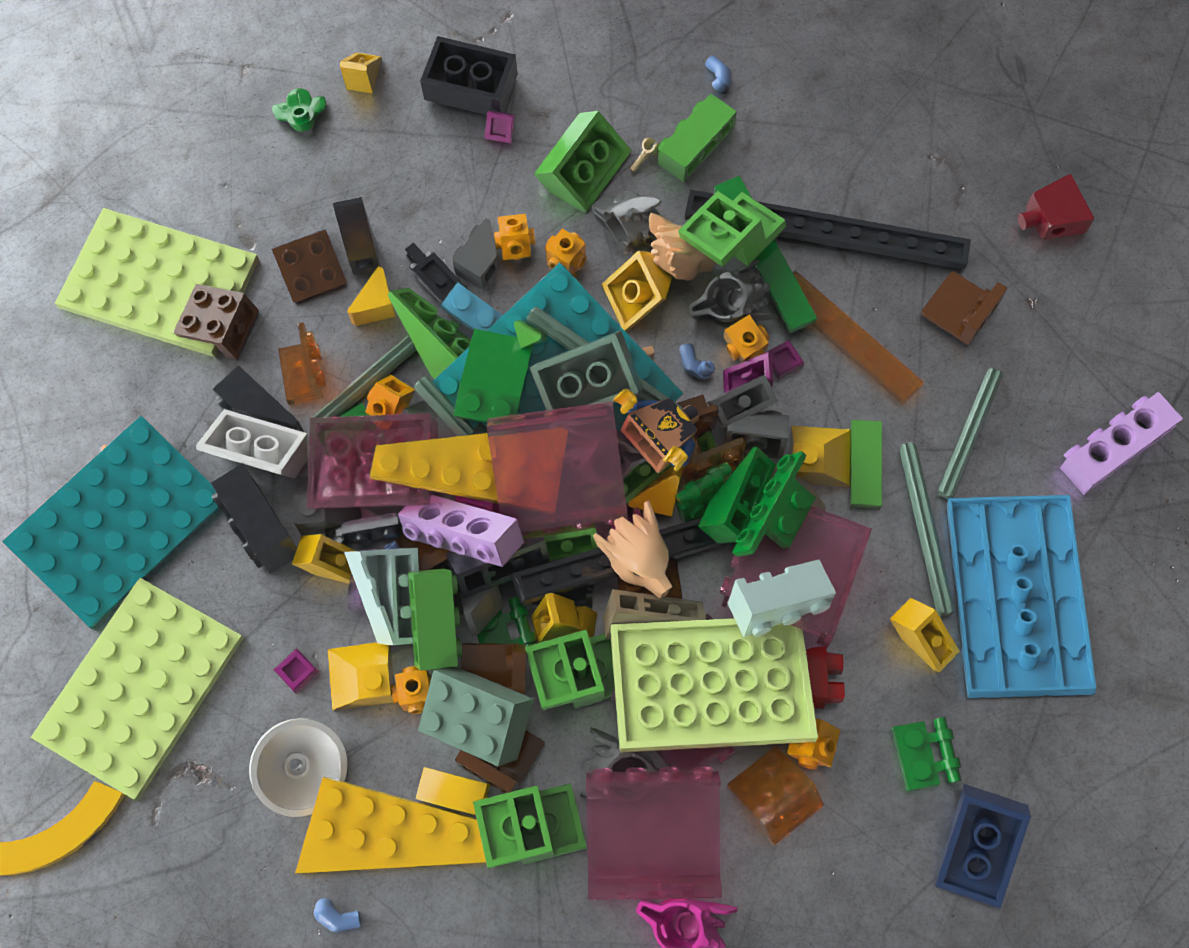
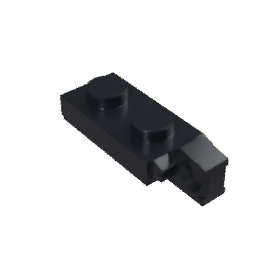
M414 242L405 249L407 258L412 262L409 268L413 275L440 304L443 303L457 282L468 289L434 252L428 251L424 254Z
M396 512L342 522V526L325 529V536L345 546L354 543L367 545L372 540L381 538L385 540L398 539L400 535H404Z

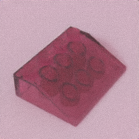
M430 413L310 418L307 508L430 505L431 490L370 479L376 445L438 439V422Z

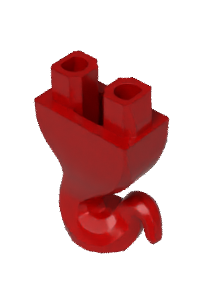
M827 646L806 649L814 708L824 709L826 704L842 703L845 697L844 682H829L828 674L842 675L844 667L843 654L827 652Z

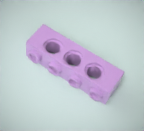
M1159 392L1150 398L1146 395L1141 397L1131 406L1133 410L1127 415L1124 412L1119 413L1109 422L1111 426L1105 431L1102 428L1097 429L1086 439L1088 441L1086 445L1080 447L1077 444L1064 454L1066 460L1060 469L1083 495L1159 441L1183 420L1180 414ZM1137 421L1142 422L1147 429L1141 428ZM1114 437L1121 439L1124 445L1118 444ZM1091 453L1098 455L1102 462L1094 460Z
M421 491L398 513L403 527L402 530L407 538L501 567L524 543L516 518Z

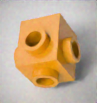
M526 214L498 217L499 232H494L496 249H502L503 260H518L531 257L530 245H535L534 228H528Z
M562 228L556 236L552 235L545 245L547 266L551 269L558 263H561L573 276L577 270L583 267L587 260L586 242L577 233H569Z
M750 314L725 329L723 337L728 344L725 346L727 352L734 361L738 359L740 363L765 354L769 345L767 340L770 339L765 328L761 324L757 326Z
M390 375L376 382L375 386L370 390L367 396L369 402L365 412L374 417L376 422L390 427L399 421L403 410L410 406L409 404L415 389Z
M410 666L402 669V673L395 674L396 684L391 685L394 704L399 703L404 713H423L432 678L428 671H420L415 666ZM418 685L417 690L413 692L407 690V687Z
M816 718L817 741L789 743L787 754L799 760L798 765L812 770H817L818 765L832 766L841 731L828 722Z

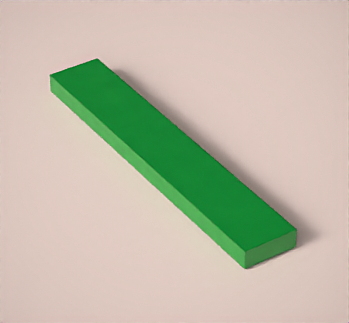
M740 175L714 186L715 193L719 191L732 201L741 192L751 197ZM774 239L754 259H759L755 269L762 282L769 283L768 293L789 332L792 333L815 323L817 316Z

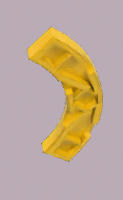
M94 781L80 803L58 823L24 839L0 842V876H15L34 872L57 863L79 850L87 840L107 824L118 809L125 794Z

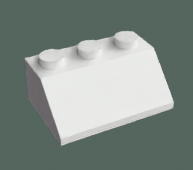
M224 409L197 443L196 450L295 478L307 461V433Z

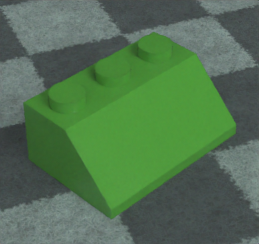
M599 111L579 113L535 171L534 175L551 194L577 209L587 212L632 150Z

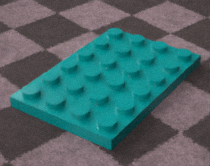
M140 415L2 542L92 629L129 594L140 578L145 579L219 509L211 496L216 491L211 483Z

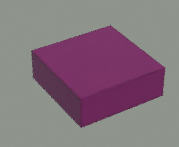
M492 110L487 111L484 139L512 143L516 114Z
M790 340L767 351L772 354L773 372L778 380L804 366V361Z
M297 648L273 669L295 694L319 673Z

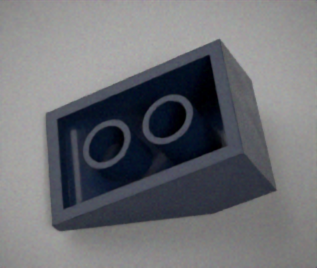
M964 784L953 816L935 886L1001 908L1031 818L1029 806Z

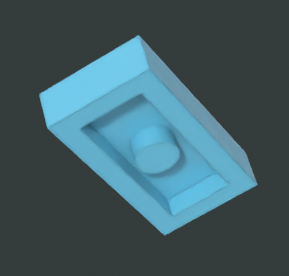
M458 282L440 305V308L473 332L474 328L487 331L503 316Z

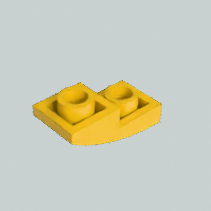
M424 767L415 799L476 815L473 801L487 798L490 784Z

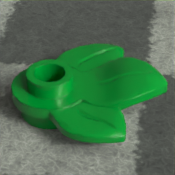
M296 88L288 93L286 97L287 102L274 104L272 111L277 120L288 122L294 130L303 132L311 129L314 125L315 116L325 110L326 99L324 96L311 98L310 93L306 89Z

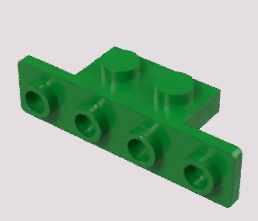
M804 452L786 454L777 463V471L773 478L765 485L763 497L759 504L752 509L746 528L736 538L737 544L732 551L735 556L740 557L753 554L764 534L782 549L791 546L816 499L812 493L795 479L807 456Z

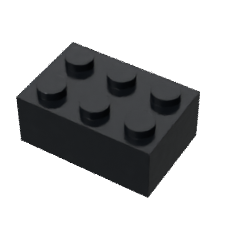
M437 36L420 80L424 100L487 115L489 110L504 112L518 75L516 54Z
M243 463L211 482L216 493L211 495L227 517L228 524L239 537L244 550L250 559L254 561L258 569L264 566L269 574L293 560L297 550L296 545Z

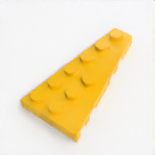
M563 425L376 445L370 479L553 515L556 509L568 430Z
M324 776L295 874L484 863L486 859L477 818Z

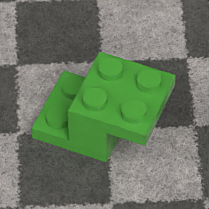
M717 191L678 230L681 239L722 267L732 257L748 266L784 230L786 221L743 192L732 201Z
M586 629L525 647L542 711L571 702L574 709L616 698L611 639H606L605 634L589 638Z
M571 783L541 791L538 785L473 801L488 869L519 861L525 865L587 849Z

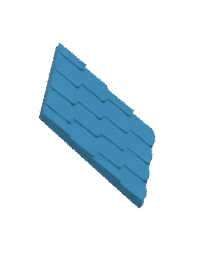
M1070 495L948 498L947 519L952 550L951 558L958 604L957 612L967 698L1094 695L1097 688Z

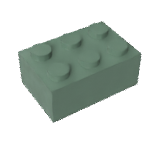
M621 330L538 362L530 367L552 425L613 403V399L623 389H628L634 394L639 393L643 389Z
M458 667L433 670L418 731L496 766L518 760L534 699Z

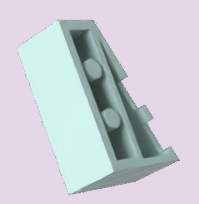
M418 548L344 552L377 643L386 645L412 644L408 572L419 571Z
M819 559L786 567L784 569L785 573L772 577L770 571L761 573L759 575L761 580L746 583L745 578L735 580L728 606L743 637L752 634L754 637H759L771 631L775 625L781 623L784 626L791 625L800 620L804 614L812 612L813 615H816L830 608L836 592Z

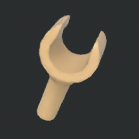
M645 138L642 142L643 151L629 169L635 173L650 155L658 156L660 143L654 144L655 139Z

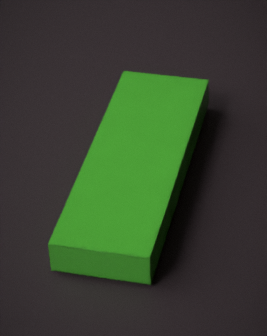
M852 420L850 423V507L880 509L882 506V421Z

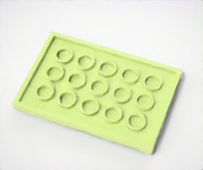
M103 208L55 304L59 309L215 357L218 348L214 344L178 337L174 334V329L196 284L244 293L259 262L257 254Z
M140 578L30 738L133 800L139 801L244 637Z
M735 618L611 624L610 633L620 752L817 741L818 734L801 619L787 626H784L783 623L775 625L771 631L759 637H754L753 634L743 637Z

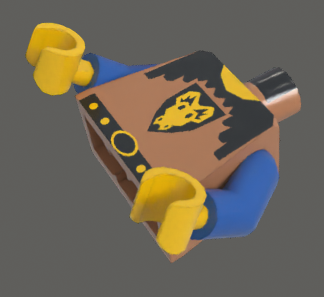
M623 389L613 399L614 402L622 405L620 409L622 414L629 413L621 428L622 433L657 473L662 472L670 463L674 466L676 472L681 467L689 464L695 447L693 437L697 432L694 423L699 420V414L693 406L688 405L680 409L673 400L668 398L662 401L638 400L634 393L628 389Z

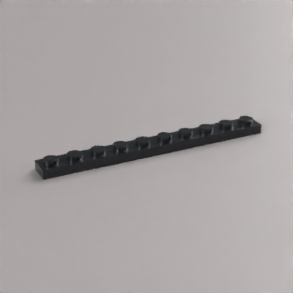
M690 189L684 219L689 220L714 194ZM759 202L785 219L786 227L778 235L780 237L963 270L966 269L968 264L971 239Z

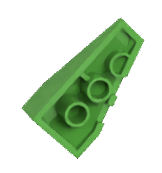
M410 288L389 292L388 297L430 375L435 379L470 347L472 339L458 330L460 325L454 320L450 322L438 316L437 308Z

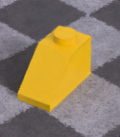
M322 534L301 536L292 565L316 576L356 585L344 553L355 550Z
M910 598L890 618L901 639L938 673L960 652L937 611L919 601Z

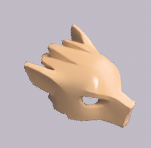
M651 213L649 216V229L658 238L651 243L652 248H654L651 250V254L655 256L653 259L654 264L673 275L675 279H684L685 281L693 279L698 273L711 272L716 264L715 261L680 238L678 230L682 226L676 225L660 215Z
M646 501L644 503L643 518L633 514L632 524L624 517H620L614 520L616 529L611 528L609 531L610 535L607 537L608 541L597 533L593 537L597 546L609 558L611 567L622 580L633 585L643 586L661 599L672 588L670 581L665 575L669 559L668 549L659 532L652 506L649 501Z

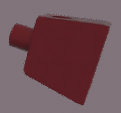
M1071 174L1034 192L1026 205L1027 211L1018 214V223L1021 229L1026 230L1036 227L1040 237L1044 240L1086 233L1095 219Z

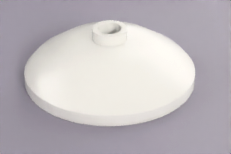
M304 718L287 720L272 727L258 741L250 760V781L257 797L272 811L290 817L311 815L324 776L345 782L348 767L347 755L340 738L326 725ZM295 758L299 759V766L296 769H290V761Z

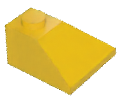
M636 252L601 284L625 332H628L666 299L672 276L654 264L653 259L655 256L651 252Z
M791 426L790 454L802 451L807 455L797 476L808 481L811 485L849 487L851 429Z
M374 642L328 649L333 711L394 703L391 692V685L394 684L391 645Z

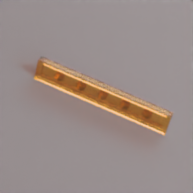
M796 270L793 272L817 316V321L811 325L902 405L907 402L923 386L924 382Z

